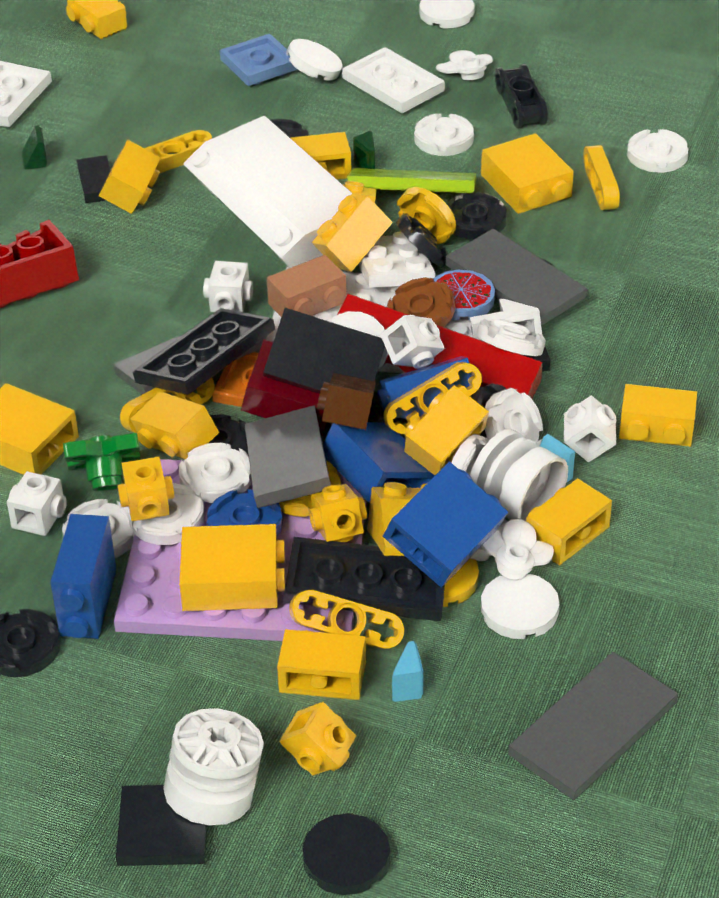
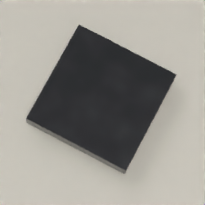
M164 785L122 786L116 848L117 866L205 864L207 825L191 822L177 814L166 801L163 790Z

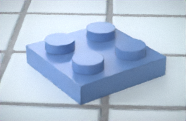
M271 34L220 50L221 61L247 86L257 85L262 81L277 76H284L288 72L297 70L289 61L290 55L287 56V49Z

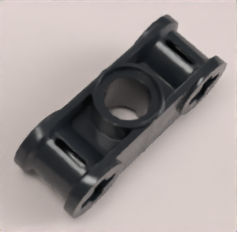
M520 64L519 68L505 70L502 67L496 68V88L505 102L515 128H522L523 124L539 122L540 125L546 124L548 120L546 102L541 97L527 65Z

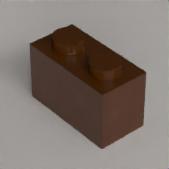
M333 373L331 381H324L320 391L317 409L324 410L322 421L366 430L376 381Z

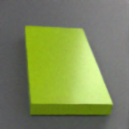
M353 168L347 175V181L360 182L366 188L383 190H407L408 188L419 187L432 192L472 193L476 185V173Z

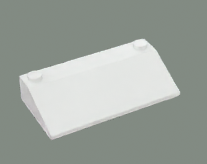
M265 116L204 142L183 163L207 190L217 199L219 198L289 268L323 255L311 242L318 235L319 227L327 220H331L336 214L340 202L345 197L352 195L346 187Z

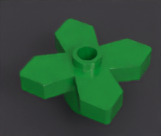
M137 433L113 437L101 435L92 437L89 440L63 443L68 470L86 469L87 480L89 483H92L93 491L117 489V485L122 484L121 479L123 478L121 463L141 460Z

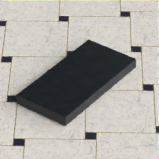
M220 308L133 371L135 383L189 395L275 330L274 319Z
M293 537L283 603H290L292 598L299 592L315 590L390 612L399 617L441 621L445 585L441 588L405 556H384L378 546ZM309 597L307 602L299 603V605L313 606L314 599ZM328 602V608H332L334 604ZM343 608V609H341V610L353 611L352 609H349V608Z

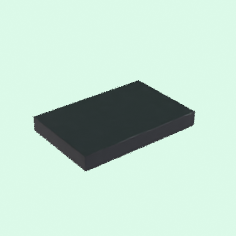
M284 308L263 376L320 394L323 382L331 381L333 373L374 381L385 344L380 337Z

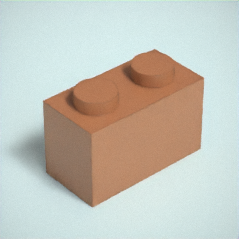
M322 255L268 276V304L280 317H282L284 308L311 316L343 304L347 296L346 275L326 255Z

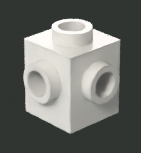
M215 261L210 278H205L203 287L204 298H209L210 312H216L220 308L244 312L246 301H251L253 296V281H249L248 263Z
M404 315L380 334L393 365L412 366L416 369L430 365L434 361L433 357L445 349L440 339V331L432 318Z
M592 395L582 402L572 405L564 413V443L587 462L592 461L615 446L616 416L613 410L606 404L602 405Z
M26 471L18 485L12 487L7 500L11 527L46 536L56 519L62 517L66 509V497L63 496L61 479Z

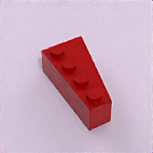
M49 219L40 223V230L31 234L25 230L15 235L16 241L8 245L0 244V308L20 299L33 298L38 293L64 288L69 283L79 280L73 245Z

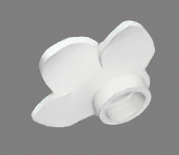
M467 50L455 51L450 54V61L436 65V70L447 74L461 73L462 79L475 80L484 76L486 65L492 63L493 57L489 54L475 55Z
M523 519L508 521L504 525L503 530H497L481 546L485 552L495 557L499 573L506 578L515 580L524 578L532 570L533 566L548 564L554 554L552 545L536 541L534 527Z

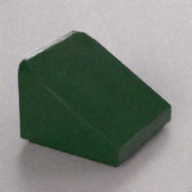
M40 125L33 128L22 150L21 155L25 170L45 168L47 165L43 133Z
M372 131L353 137V160L362 169H375V147Z

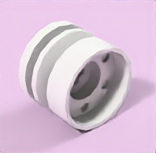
M506 429L496 434L484 446L473 465L470 477L487 494L495 496L500 501L502 507L508 511L506 517L511 520L523 519L526 521L527 515L534 507L541 506L552 498L557 490L562 487L565 488L568 479V465L565 459L548 449L537 447L534 441L525 438L517 431Z
M218 708L200 709L185 715L176 724L173 733L172 747L169 755L170 760L163 789L167 803L177 814L195 823L222 825L240 819L250 809L264 745L259 729L249 719L235 712Z

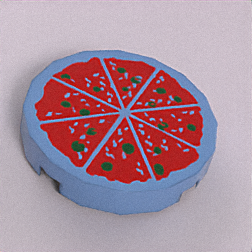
M458 269L446 271L434 278V282L441 283L442 281L446 283L453 293L456 310L451 320L459 321L460 317L467 316L468 320H470V317L485 315L494 305L495 288L491 280L483 274L471 270Z

